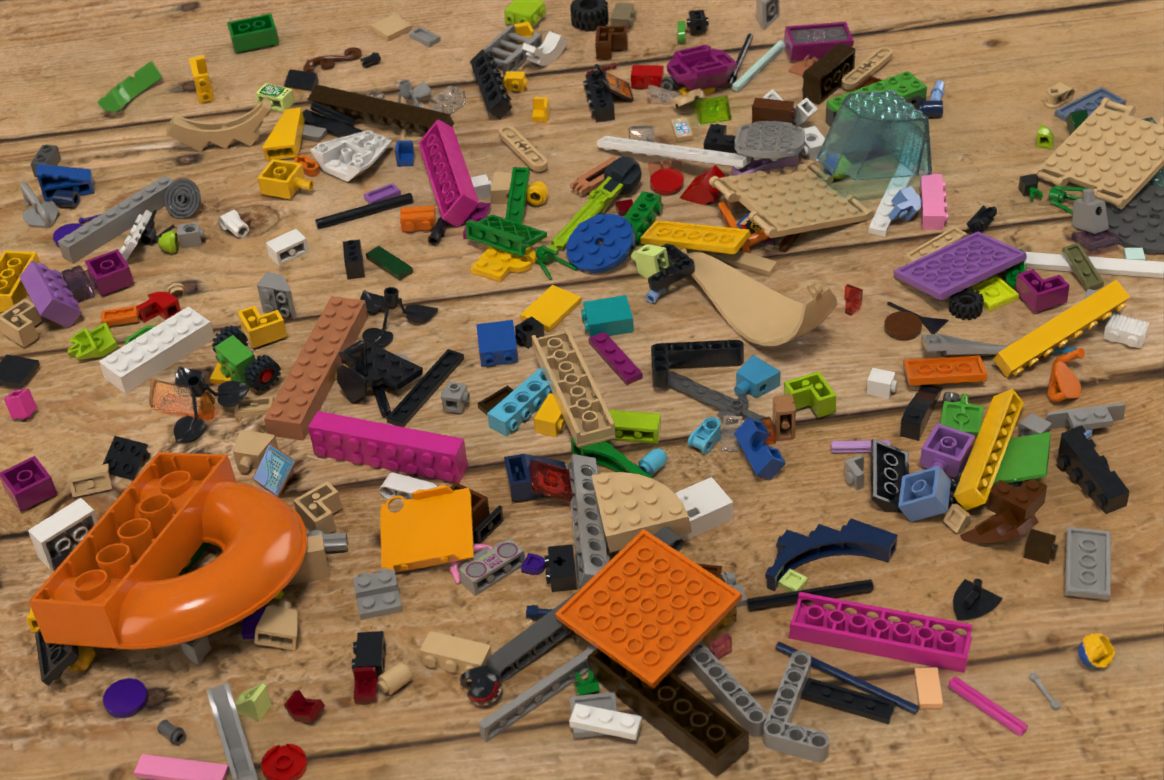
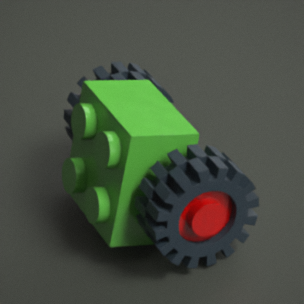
M230 325V328L226 326L225 330L220 329V334L216 333L215 336L217 338L212 340L214 342L212 343V349L217 354L215 357L221 364L220 371L225 377L230 376L231 381L245 383L249 388L252 386L257 391H265V388L268 390L270 385H275L274 381H278L279 378L277 376L281 375V372H279L281 368L268 355H259L256 360L254 353L246 347L248 346L247 336L240 329Z

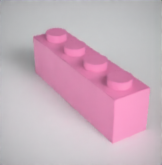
M921 174L922 230H944V223L948 222L946 181H942V174Z

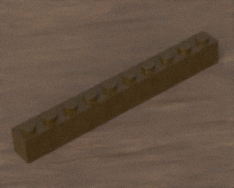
M317 84L308 97L310 104L316 102L356 120L361 119L369 123L374 122L382 126H391L395 129H405L408 132H418L422 135L429 131L437 119L451 127L455 124L448 113Z

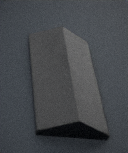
M873 438L871 440V499L884 512L903 513L898 505L902 476L909 474V452Z

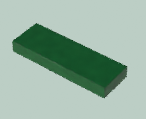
M380 246L366 253L368 260L398 280L413 273V268Z

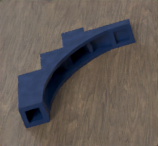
M850 518L847 525L842 526L841 531L818 524L815 531L812 530L809 537L787 529L783 536H779L776 542L778 554L774 565L767 569L765 575L767 589L775 591L778 587V581L789 569L795 570L808 562L821 558L854 555L874 558L889 563L897 549L898 535Z

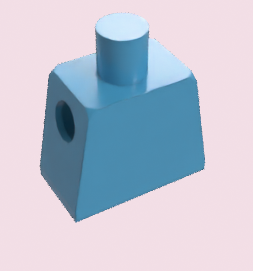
M753 355L737 371L734 391L738 396L739 394L744 395L748 393L754 398H759L780 386L781 371Z

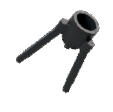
M157 210L153 211L146 228L141 234L140 241L145 245H151L153 242L157 243L162 234L171 231L175 227V225H171L157 236L156 230L151 228Z

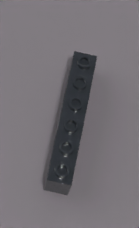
M482 49L470 61L488 112L500 120L513 108L511 98L507 93V88L504 86L505 82L501 78V72L497 68L498 64L494 60V55Z

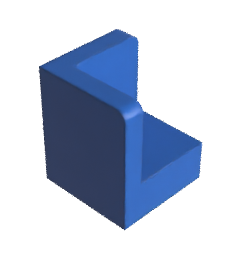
M413 141L396 142L395 155L397 167L414 166L415 151Z

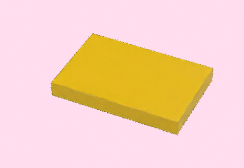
M552 285L520 314V319L524 321L532 316L544 325V330L550 332L582 302V297Z

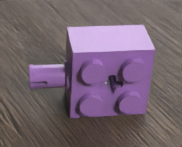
M937 423L921 448L920 466L928 469L940 466L946 475L956 477L959 473H962L974 446L975 435Z

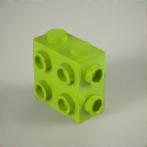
M514 0L504 10L506 24L514 25L529 21L532 28L546 15L545 1Z

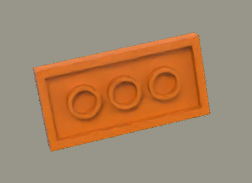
M980 355L903 360V368L909 386L987 381V372Z

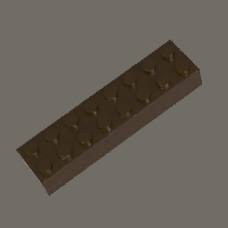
M598 648L588 655V667L598 681L612 692H615L620 699L716 777L749 750V732L673 672H670L653 689Z

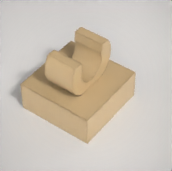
M952 504L943 522L956 533H962L964 528L969 526L972 518L958 504Z

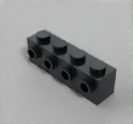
M592 73L585 74L586 81H583V87L586 91L591 116L595 117L596 123L615 120V109L610 92L607 90H597L595 84H602L598 80L602 76H593Z

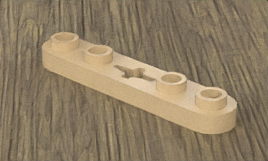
M889 47L877 49L842 78V87L848 91L853 90L868 76L874 74L891 60L893 50Z
M509 125L500 127L499 137L532 170L543 172L547 169V159L514 127Z

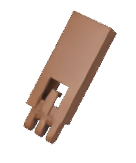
M613 156L579 176L576 181L570 184V188L581 195L590 194L605 181V169L618 158Z

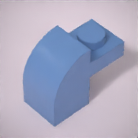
M912 186L898 191L891 200L895 207L888 216L892 221L898 218H905L908 222L921 208V199Z

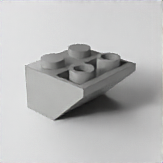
M266 272L257 284L263 313L278 310L282 317L296 319L291 289L284 276Z

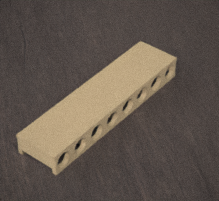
M565 327L563 332L536 338L533 335V351L577 447L580 448L615 439V423L568 327Z

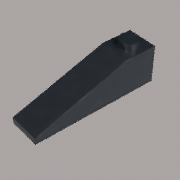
M929 384L921 386L902 416L901 437L920 440L942 392L941 387Z

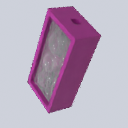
M846 22L785 26L784 44L790 61L804 60L807 55H809V59L813 57L820 59L838 43L853 47L854 40Z

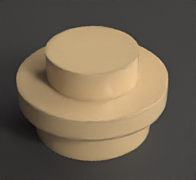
M173 283L168 287L167 292L179 299L184 296L185 287L181 283Z

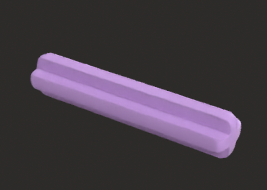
M871 440L832 441L831 452H871ZM879 440L891 445L889 440Z

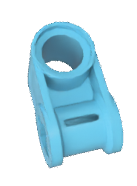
M716 417L706 418L689 436L688 446L691 448L696 447L702 453L708 454L721 439L720 420Z

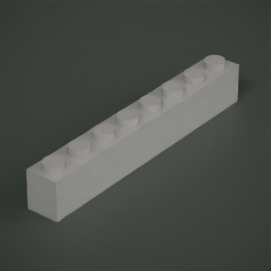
M167 176L159 178L157 181L134 193L131 197L60 239L58 243L63 258L74 264L127 231L134 224L136 225L135 221L139 214L143 215L146 210L153 213L154 210L159 211L165 207V193L174 180Z

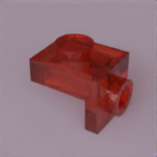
M849 284L845 286V314L852 316L856 310L861 308L863 289Z

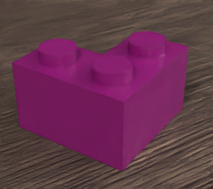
M1032 269L1017 274L1015 291L1036 313L1067 303L1070 285L1060 275L1043 280Z

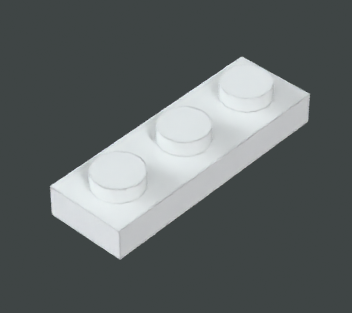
M576 703L569 724L573 728L636 740L642 724V716Z

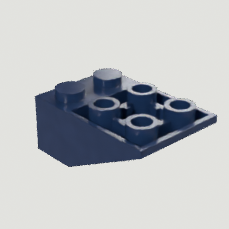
M528 454L504 457L512 502L547 496L533 492L530 466L565 475L567 492H569L565 462Z

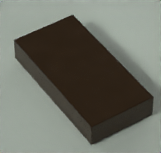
M507 385L478 402V408L487 415L513 389Z

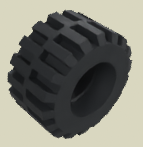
M574 0L570 5L571 23L576 29L595 31L597 26L608 24V3L606 0Z

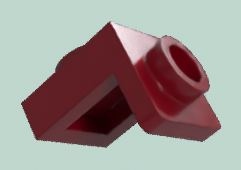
M354 668V702H377L378 677L376 668Z
M295 690L285 702L284 707L294 721L313 722L319 717L325 705L321 699H306L300 690Z

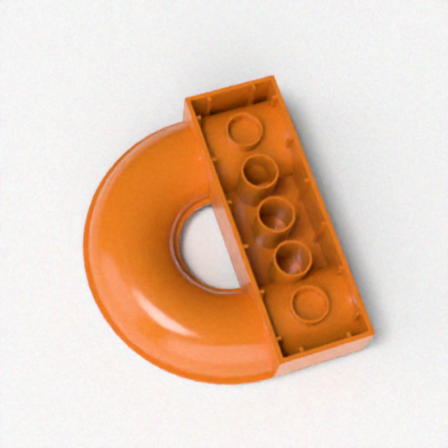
M158 452L29 600V604L45 643L115 649H149L188 642L237 623L278 595L288 585L302 565L308 545L306 528L300 515L275 494L251 484L236 482L228 455ZM202 543L214 544L223 550L217 558L203 567L177 577L180 571L190 564L191 557Z

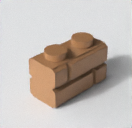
M792 395L773 397L772 427L776 441L795 439L796 409Z

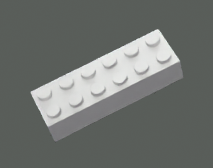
M188 306L100 360L99 363L104 378L127 394L214 338L211 322Z

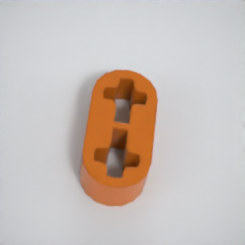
M305 155L295 157L294 163L302 164L305 175L314 177L320 173L319 164Z

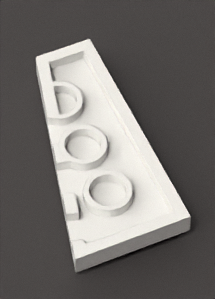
M148 210L143 215H138L135 221L137 225L134 224L129 232L132 235L127 236L123 243L126 246H122L119 250L125 261H127L136 247L152 215Z

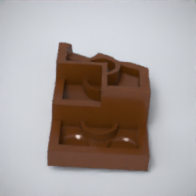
M1008 508L974 526V529L961 534L960 537L964 541L974 543L1004 542L1022 536L1039 522L1035 515L1017 522L1011 509Z

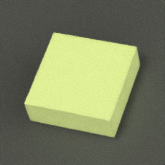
M789 569L778 581V587L787 592L799 591L808 583V578Z

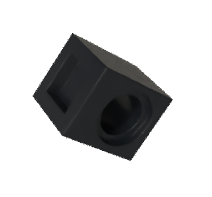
M532 316L515 326L516 341L527 349L531 348L533 335L536 338L545 336L544 325Z

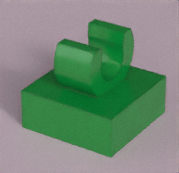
M587 669L588 677L586 679H581L579 671L575 674L577 682L573 683L578 696L600 691L599 682L594 677L591 669Z

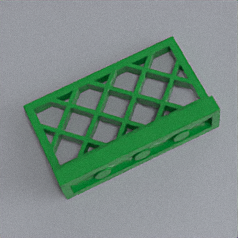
M493 214L478 222L473 220L466 222V238L521 257L526 255V248L547 237V232Z

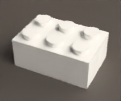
M79 498L32 527L28 532L38 558L52 571L53 568L50 560L58 557L56 553L67 548L69 551H72L98 520L94 509L82 498Z

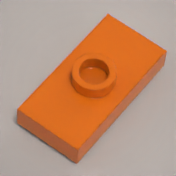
M130 306L101 311V324L106 322L108 326L139 322L137 307Z

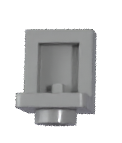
M862 455L844 461L845 479L856 491L864 486V473L862 472L864 469V457Z

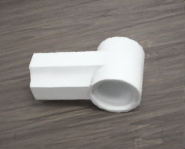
M236 210L229 211L218 217L221 227L224 230L229 229L237 237L244 238L250 231L249 226L240 219Z

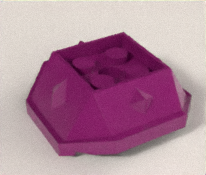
M708 45L678 50L667 64V72L678 84H684L691 91L724 85L733 71L737 69V62L726 52L719 49H711V46Z

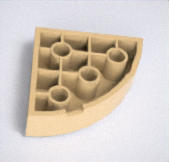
M610 472L592 475L610 552L622 550L643 529L652 535L664 527H669L678 536L692 533L689 516L684 504L664 484L652 478L633 473Z

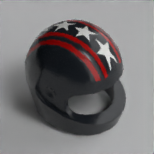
M489 666L472 668L460 676V685L469 689L467 697L471 702L479 706H489L495 703L501 695L502 682L500 677Z

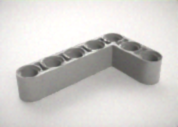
M796 651L790 658L764 723L763 742L771 750L814 762H823L829 756L828 735L824 732L792 723L801 701L802 691L811 674L810 654L805 651Z

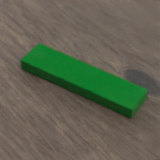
M513 167L505 219L523 224L530 168Z

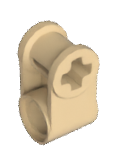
M1061 82L1048 88L1045 106L1050 109H1056L1071 101L1074 97L1075 89Z

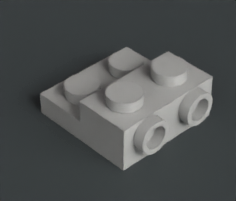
M383 568L378 573L373 574L363 572L353 578L360 620L402 612L394 569Z

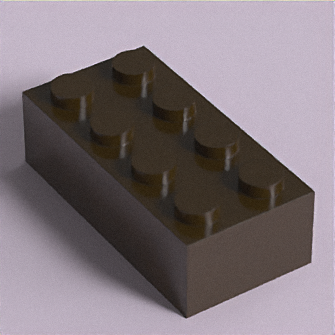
M838 43L805 70L802 75L803 100L807 97L812 103L820 105L842 86V78L855 68V48Z

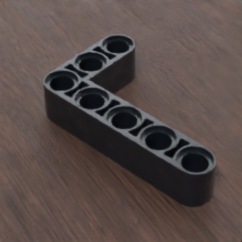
M740 340L654 344L651 346L653 386L656 388L669 386V368L741 364L744 362V343Z

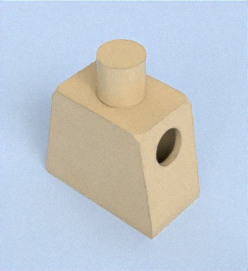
M494 173L490 189L492 204L508 203L512 173Z
M240 430L233 450L235 462L238 465L237 469L242 473H247L250 468L257 469L268 445L272 444L278 448L275 435Z
M280 601L278 606L269 605L266 607L255 630L254 644L295 651L297 611L290 609L291 605L289 602Z

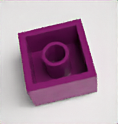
M118 249L85 261L89 277L100 296L134 284L130 267Z
M35 456L0 472V480L4 490L20 512L57 494L51 476Z

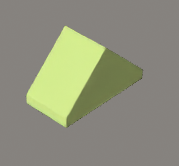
M264 683L242 692L235 701L237 713L260 722L272 706L267 687Z

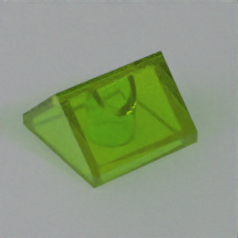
M728 95L698 99L693 103V109L700 125L732 120Z

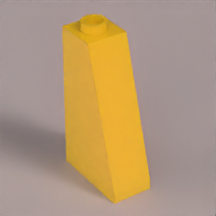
M301 108L285 109L262 148L267 161L299 156L305 123Z

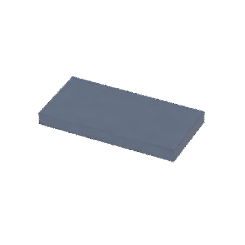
M1100 87L1055 110L1054 116L1066 122V117L1070 112L1087 110L1089 117L1105 97L1123 105H1126V101L1107 89Z

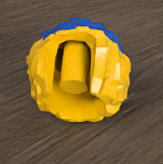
M1102 633L1086 635L1078 649L1079 658L1088 668H1106L1111 664L1115 655V648Z

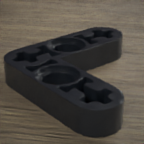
M672 244L662 245L661 247H665L667 250L670 266L648 278L649 288L653 291H659L692 274L695 271L694 260Z

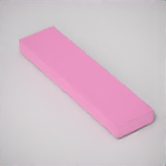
M142 754L134 774L136 778L152 780H226L230 769L226 764Z

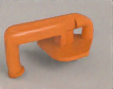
M1079 347L1056 358L1053 362L1047 393L1053 402L1080 397L1081 384L1065 363L1077 358H1084L1085 352L1083 348Z

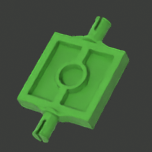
M965 393L961 394L960 402L944 401L940 424L975 435V438H977L982 424L984 406L968 403L969 395L966 394L964 399Z

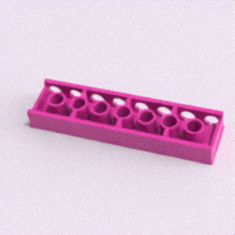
M799 592L793 619L790 622L788 638L965 673L972 640V624ZM810 600L814 605L807 606L802 601ZM832 604L833 606H835L836 609L829 610L826 609L823 605ZM853 608L857 611V614H850L845 609ZM874 612L879 615V618H871L867 613ZM896 616L901 622H892L888 618ZM913 620L920 621L923 624V626L917 627L912 625L910 622ZM936 624L942 625L945 630L938 631L932 626ZM963 629L967 632V634L959 635L955 632V630Z

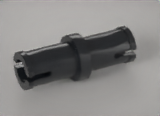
M442 217L432 227L431 234L427 239L431 245H437L439 239L445 234V228L448 223Z

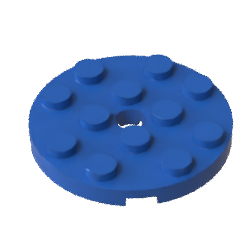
M597 214L581 222L572 232L567 242L566 253L571 264L581 272L583 270L590 271L591 273L605 272L618 266L628 257V252L635 243V233L628 220L616 214ZM599 240L601 242L604 241L603 244L597 245L599 243Z

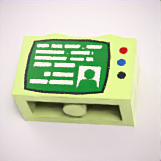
M265 83L256 92L258 104L266 98L270 100V108L273 110L284 112L285 109H289L295 102L293 91L289 88Z

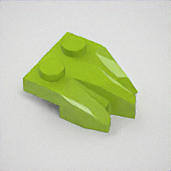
M104 322L91 331L85 327L75 333L69 340L74 345L68 349L67 354L71 357H76L77 360L98 358L113 352L119 346L110 327Z

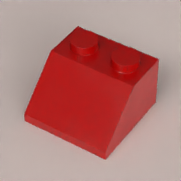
M714 165L694 178L680 198L701 205H705L708 202L713 203L718 199V194L721 191L712 187L709 181L713 176L723 178L726 175L717 165Z

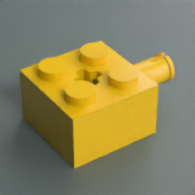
M272 159L257 178L261 194L284 199H291L299 188L312 191L314 188V181L305 179L302 164Z

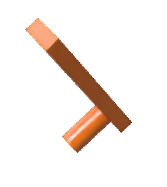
M725 201L718 203L721 215L729 228H738L737 222ZM763 229L751 234L740 248L741 251L751 254L749 247L768 239V236Z

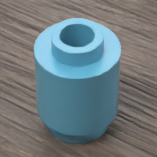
M657 448L656 450H651L639 460L638 465L646 474L653 476L666 464L668 458L662 449Z

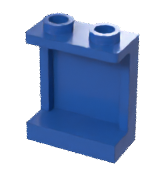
M513 320L476 324L482 367L518 363Z

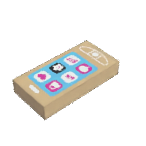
M687 117L671 119V125L677 142L693 140V134Z

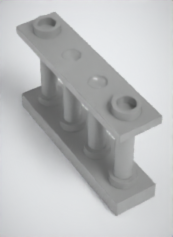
M510 25L483 49L486 52H491L494 56L506 57L505 60L494 59L499 66H502L503 75L505 76L506 71H516L527 61L528 57L526 52L521 49L523 44L518 45L511 42L516 40L539 48L543 44L541 33L536 32L530 38L515 34L514 25ZM506 47L513 49L515 51L511 53L502 49Z

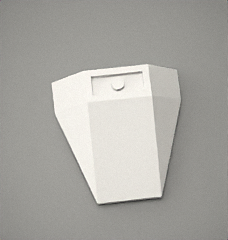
M367 130L319 143L311 148V153L324 172L348 182L367 170L392 144V140Z

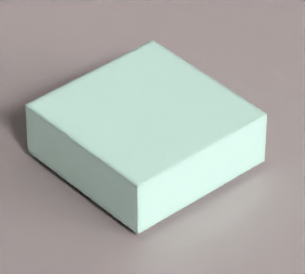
M1124 248L1123 254L1125 259L1145 261L1143 248Z

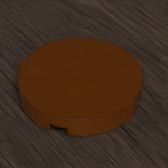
M898 311L886 317L884 330L888 336H894L897 340H911L921 333L922 321L913 313Z

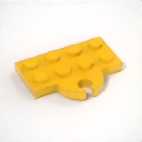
M534 245L526 248V255L522 257L490 246L470 267L471 274L502 282L510 272L520 273L532 269V264H536V254L532 249Z

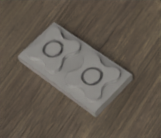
M1067 527L1065 595L1110 600L1111 532Z

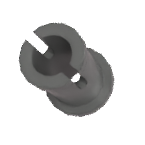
M165 719L158 724L157 731L169 738V742L172 744H180L184 741L186 734L183 728L176 727Z

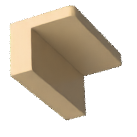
M109 464L69 472L68 482L72 497L113 488L109 474Z

